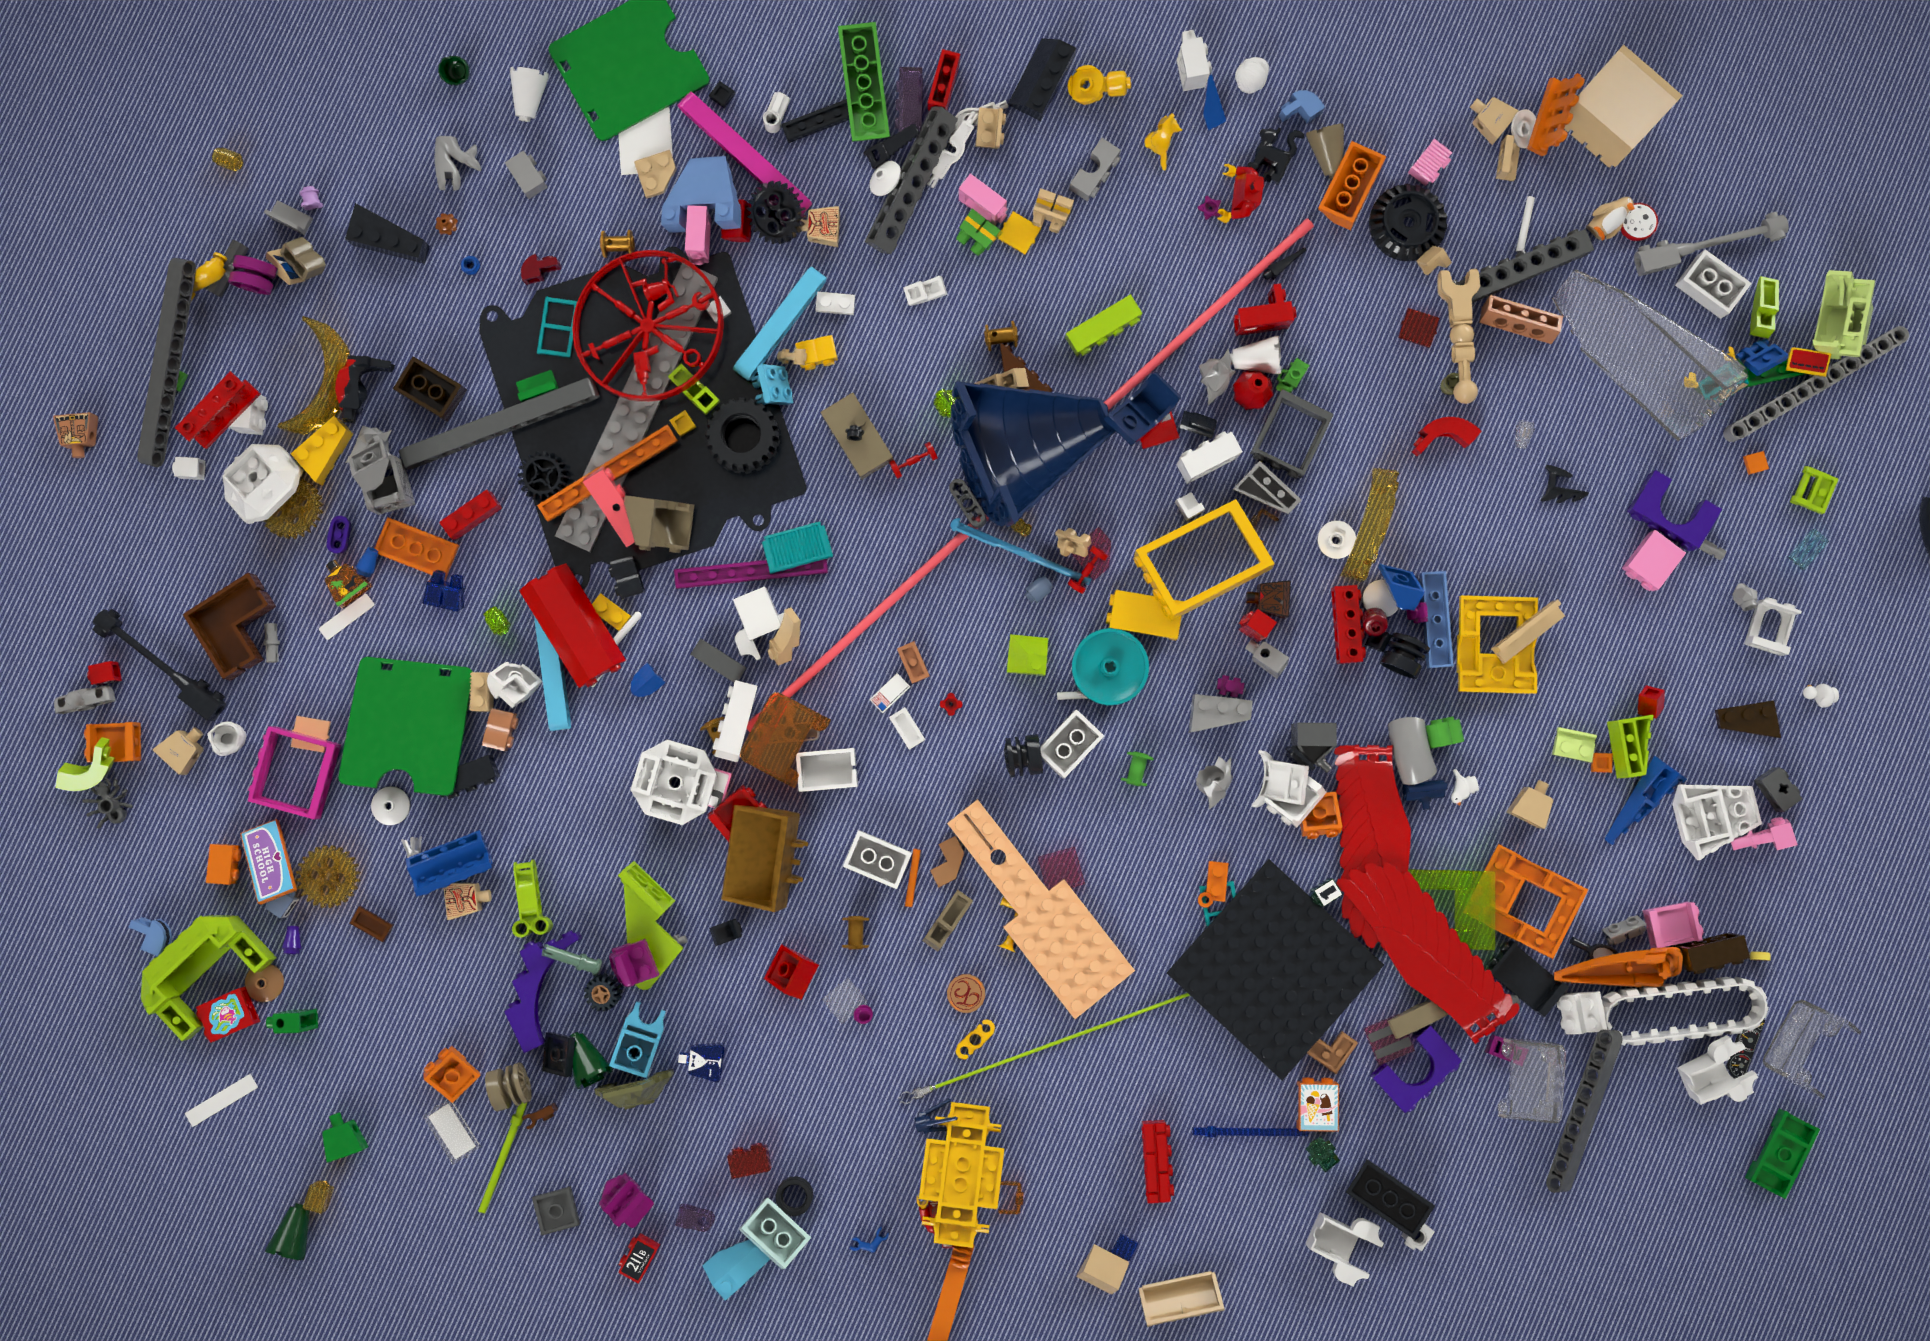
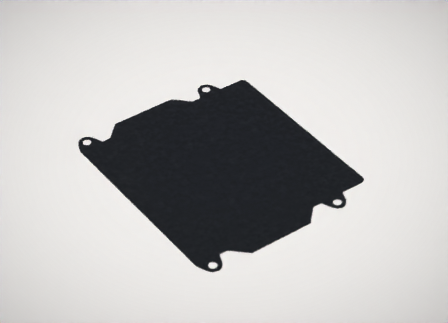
M671 246L663 250L675 252L678 256L689 261L683 251L677 247ZM727 252L710 255L709 263L695 265L700 270L718 278L714 288L718 296H721L731 311V314L724 318L723 336L716 358L708 371L698 380L720 402L705 415L682 392L673 397L663 399L644 439L668 424L678 442L628 472L622 485L627 496L693 504L694 512L689 550H681V553L669 552L670 548L651 547V551L640 550L639 545H635V542L626 547L609 520L606 519L590 553L555 537L566 511L547 522L537 506L541 503L540 499L534 501L555 567L567 563L574 575L579 574L582 576L583 582L580 584L582 589L588 585L591 564L602 561L611 565L610 562L634 556L638 569L642 570L714 546L727 519L740 516L752 530L763 531L770 523L771 505L800 496L806 492V484L780 405L778 404L764 405L772 413L778 424L780 444L776 449L777 454L775 457L772 456L771 462L768 465H763L761 470H753L749 474L729 471L714 459L706 445V423L708 419H711L713 410L717 411L719 409L718 405L721 403L725 405L729 403L728 400L733 398L734 400H739V397L746 400H756V395L763 394L761 387L755 388L752 383L756 381H747L733 370L736 362L755 339L756 333L731 257ZM660 257L659 272L649 276L626 266L632 283L646 278L647 284L662 281L665 277V266L662 264L664 257ZM679 261L667 263L668 281L671 285L682 265ZM620 264L605 274L596 285L612 298L620 300L642 317ZM598 271L537 290L521 318L511 320L500 307L495 305H489L482 310L479 332L504 409L522 403L518 397L519 390L516 382L552 370L558 388L585 378H591L577 356L574 341L571 358L537 354L545 297L578 301L584 287ZM641 285L636 287L635 291L644 313L647 315L648 300ZM592 289L584 303L579 322V340L582 352L590 350L588 344L594 343L596 348L602 345L604 341L628 330L631 332L639 327L640 323L634 320V318L627 316L616 308L613 302ZM667 293L653 301L652 320L657 318L660 312L657 305L666 299ZM714 297L709 299L710 303L714 301ZM549 302L546 323L571 327L574 305ZM704 310L696 327L717 329L718 323L716 324L708 311ZM489 311L497 312L498 318L495 321L491 322L487 319ZM545 328L542 349L567 353L570 331ZM693 332L685 351L688 349L697 350L701 354V362L705 363L713 348L716 334ZM637 334L608 349L603 348L597 351L600 360L594 358L592 353L590 356L585 357L588 366L601 381H603ZM643 338L609 382V387L620 392L623 391L635 365L633 353L641 352ZM697 354L688 355L689 363L697 361ZM683 356L678 364L679 366L682 363L692 375L696 374L700 369L699 365L697 367H689L684 362ZM594 380L600 395L599 398L511 431L522 466H526L523 462L524 459L528 462L530 461V454L535 458L537 451L540 452L541 456L543 451H547L548 456L551 452H554L555 457L560 456L562 458L561 462H566L567 465L564 468H568L570 471L565 474L570 477V480H565L564 482L570 485L582 478L619 400V396L609 392ZM671 381L666 392L677 386ZM686 410L696 428L680 437L669 420ZM737 420L726 430V444L734 452H748L759 443L760 429L752 420ZM550 462L540 463L543 469L555 466ZM534 468L532 469L530 474V481H532L531 478L535 476ZM541 471V479L547 482V475ZM556 472L557 475L552 479L553 485L557 482L558 472ZM545 484L533 487L537 491L549 490ZM755 515L763 516L764 523L757 526L753 523Z

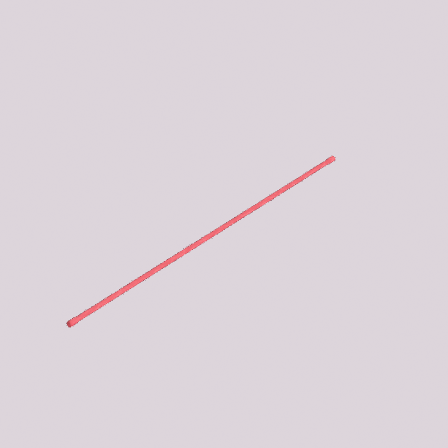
M1306 218L1286 239L1104 402L1108 410L1116 405L1297 240L1307 234L1314 227L1313 223ZM979 516L975 518L977 522L981 521ZM959 532L760 713L750 719L746 729L751 734L757 730L768 717L969 536Z

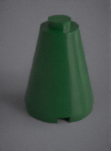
M575 1032L570 1035L575 1037L572 1071L577 1089H581V1085L584 1088L589 1087L604 1079L603 1074L606 1072L608 1074L613 1072V1068L609 1066L606 1059L583 1033Z
M295 1203V1206L289 1207L269 1241L265 1252L273 1255L277 1253L281 1257L294 1260L305 1259L310 1210L306 1209V1205Z

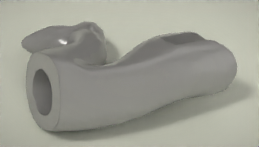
M436 137L435 171L440 190H445V179H452L453 191L460 189V174L451 156L457 161L481 171V166L475 159L477 155L476 145L463 152L455 137Z

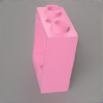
M969 174L959 187V201L970 209H974L996 226L998 222L1001 224L1007 216V200L972 174Z
M688 205L685 252L690 262L695 265H703L704 263H709L711 217L707 206Z

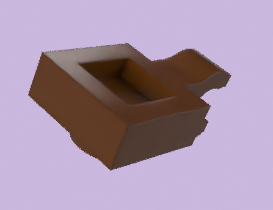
M554 1102L534 1113L524 1115L522 1117L523 1120L526 1118L532 1120V1124L526 1128L532 1129L537 1124V1120L541 1118L545 1121L554 1117L553 1113L558 1110V1107Z

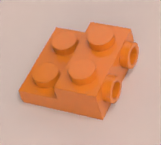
M1327 792L1301 822L1302 837L1307 836V839H1316L1319 835L1326 834L1328 838H1332L1341 833L1343 827L1336 792Z
M453 1046L449 1049H442L438 1054V1059L434 1063L432 1061L429 1062L423 1070L424 1080L451 1103L481 1076L480 1072L468 1063L466 1057Z

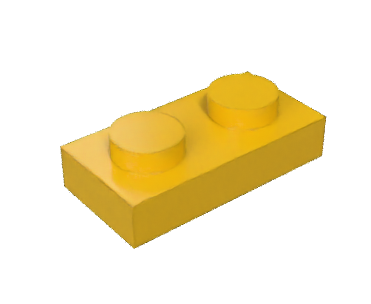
M601 593L592 603L598 615L618 631L632 617Z

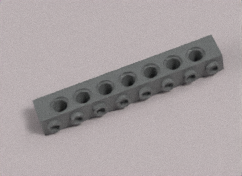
M931 107L919 131L920 135H917L901 167L900 180L897 186L888 194L865 240V243L880 253L891 255L895 250L900 235L903 234L905 225L912 216L917 201L920 200L922 191L929 182L930 175L934 167L937 166L939 157L946 148L950 135L956 128L958 118L943 107Z
M1575 229L1567 233V237L1561 239L1559 236L1550 240L1548 245L1539 244L1533 247L1531 252L1522 251L1516 254V258L1512 260L1506 258L1499 261L1495 267L1489 265L1482 268L1479 278L1486 283V287L1480 285L1479 290L1472 297V303L1589 255L1595 249L1586 229L1581 231ZM1566 244L1572 247V251L1566 248ZM1548 251H1552L1555 254V258L1550 257ZM1531 258L1536 259L1538 265L1532 264ZM1513 266H1518L1520 268V272H1516ZM1496 273H1501L1503 280L1498 279ZM1465 276L1463 277L1464 280L1459 282L1453 280L1456 285H1465Z

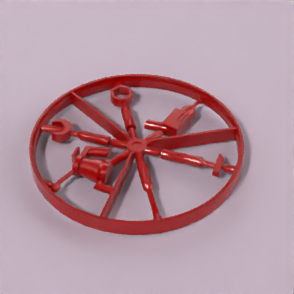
M636 251L612 260L588 281L575 307L572 325L573 341L581 364L587 373L603 388L628 400L659 401L687 390L708 371L721 345L724 319L722 305L715 288L704 273L693 263L681 256L666 251ZM642 257H664L662 264L665 266V277L660 282L647 284L646 278L632 283L624 263ZM679 261L692 268L704 279L711 291L710 293L698 300L702 293L697 292L693 295L691 304L682 305L665 313L666 316L652 320L653 301L667 293L668 298L657 305L659 311L662 312L675 303L671 288L674 290L675 296L679 297L675 286L671 285L668 281V262ZM620 264L642 317L620 300L612 298L596 285L605 274ZM641 285L648 300L647 315H645L635 288ZM592 289L605 296L614 303L616 308L640 323V326L631 332L628 330L604 341L602 345L596 348L594 343L588 344L590 350L582 352L579 340V322L584 303ZM714 297L718 317L717 329L659 324L666 321V319L671 320L688 312L692 307L701 311L706 310L710 306L709 299ZM658 329L716 334V339L704 363L701 362L702 357L697 350L688 349L685 351L682 345L667 334L664 335ZM650 333H654L659 338H662L663 342L677 352H682L684 354L683 360L689 367H697L698 365L700 367L698 372L682 385L656 395H647L646 384L649 379L648 373H651L649 357L659 353L658 345L647 349ZM637 334L603 381H601L592 372L585 357L590 356L592 353L594 358L600 360L597 351L603 348L608 349ZM643 338L642 350L644 351L633 353L637 379L643 385L644 392L641 395H631L609 387V382ZM697 354V361L689 363L688 355Z

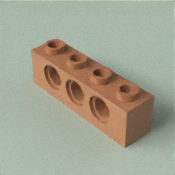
M1490 295L1482 306L1479 323L1552 344L1561 332L1563 316Z

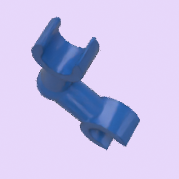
M879 1227L872 1243L863 1242L859 1237H853L852 1240L858 1241L859 1246H850V1249L853 1251L862 1249L874 1253L880 1243L888 1238L889 1232L886 1236L882 1237L879 1234L882 1227Z

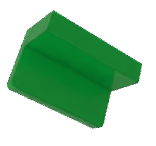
M552 370L516 382L519 390L518 397L521 402L559 389Z

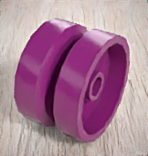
M235 255L232 266L238 271L230 273L228 283L253 293L271 295L273 284L269 280L275 279L278 268L262 260Z

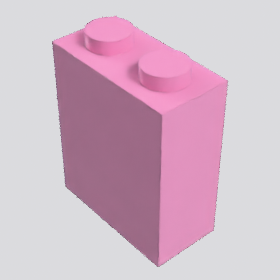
M1653 530L1646 535L1622 569L1626 571L1628 577L1641 582V586L1648 591L1659 590L1686 552L1658 531Z

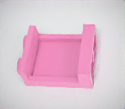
M1683 902L1642 910L1645 923L1647 924L1646 929L1650 948H1662L1686 942L1703 941L1702 936L1704 932L1698 920L1699 909L1694 902Z

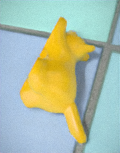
M1173 113L1168 117L1165 115L1159 121L1158 129L1155 132L1149 133L1144 140L1146 148L1160 155V165L1164 171L1167 169V150L1170 146L1172 134L1183 130L1177 123V119L1174 118Z

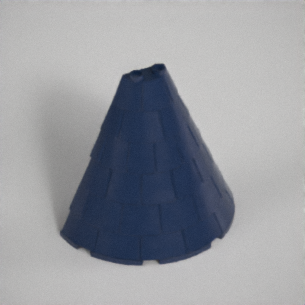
M956 381L953 386L952 397H956L955 404L951 405V423L955 445L961 447L959 461L973 496L976 500L981 499L983 512L998 526L1006 525L1008 527L1014 525L1043 496L1047 495L1062 479L1066 478L1096 448L1100 447L1116 432L1104 420L1109 410L1102 398L1076 396L1058 392L1052 393L1033 389L1028 391Z

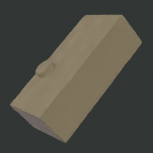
M853 392L820 412L861 480L894 460ZM851 425L860 426L864 431L862 440L852 441L847 439L845 430L849 429Z

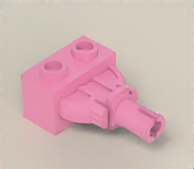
M1783 817L1771 819V823H1767L1768 829L1753 833L1751 830L1747 835L1735 838L1731 842L1733 850L1750 846L1756 849L1757 845L1773 842L1777 850L1797 846L1798 844L1791 823L1788 819H1783Z

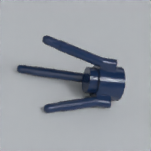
M948 1098L926 1111L919 1112V1117L914 1118L917 1132H924L925 1134L947 1131V1127H933V1125L955 1121L958 1117L932 1121L931 1116L927 1115L951 1102V1099Z

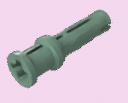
M545 944L542 950V956L573 965L578 971L585 970L591 972L594 976H597L602 965L601 959L589 958L584 953L577 955Z

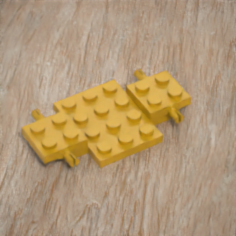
M951 1102V1109L947 1118L956 1116L958 1119L937 1124L947 1127L946 1141L926 1139L919 1199L938 1202L935 1218L923 1216L922 1219L930 1221H922V1225L934 1226V1243L973 1248L974 1237L977 1232L989 1234V1230L982 1228L989 1229L990 1225L978 1224L977 1212L978 1207L998 1209L1005 1150L1004 1148L986 1146V1138L989 1131L1001 1133V1129L998 1128L1002 1127V1124L990 1123V1107ZM936 1116L935 1119H936V1120H939V1119H944L945 1117H937V1116Z

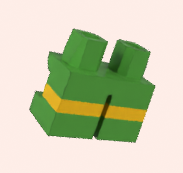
M971 209L959 227L961 231L956 239L964 246L970 238L975 240L976 242L970 250L977 256H980L985 249H990L994 241L1002 234V231L974 209Z

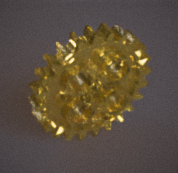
M304 479L299 480L296 492L269 519L263 520L267 522L265 527L270 529V532L281 538L284 536L286 539H289L290 536L297 539L298 534L304 537L305 530L311 533L310 527H317L314 523L315 520L321 521L317 515L323 513L319 509V507L324 506L319 501L322 499V496L317 494L319 491ZM307 500L306 504L302 506V502ZM282 510L281 515L277 517V513ZM299 517V520L294 524L295 518Z
M323 845L322 849L315 847V852L308 851L310 857L303 856L302 859L305 863H298L302 870L296 871L297 874L301 875V878L296 879L297 882H301L297 889H304L301 896L308 895L306 901L314 900L313 905L317 906L320 903L321 908H325L327 904L329 908H332L334 903L340 906L341 900L348 902L347 896H354L351 890L358 889L354 885L355 882L361 881L356 878V875L361 872L355 871L359 864L352 863L355 857L348 858L350 852L346 851L343 853V847H339L336 850V845H331L330 848L328 845ZM329 858H332L334 861L332 868L327 865ZM314 869L318 872L316 880L312 878V871ZM327 873H330V876H329V879H330V880H327V879H326V877L328 876ZM341 873L345 876L344 883H340L338 880ZM325 885L329 887V893L327 895L323 893V887Z

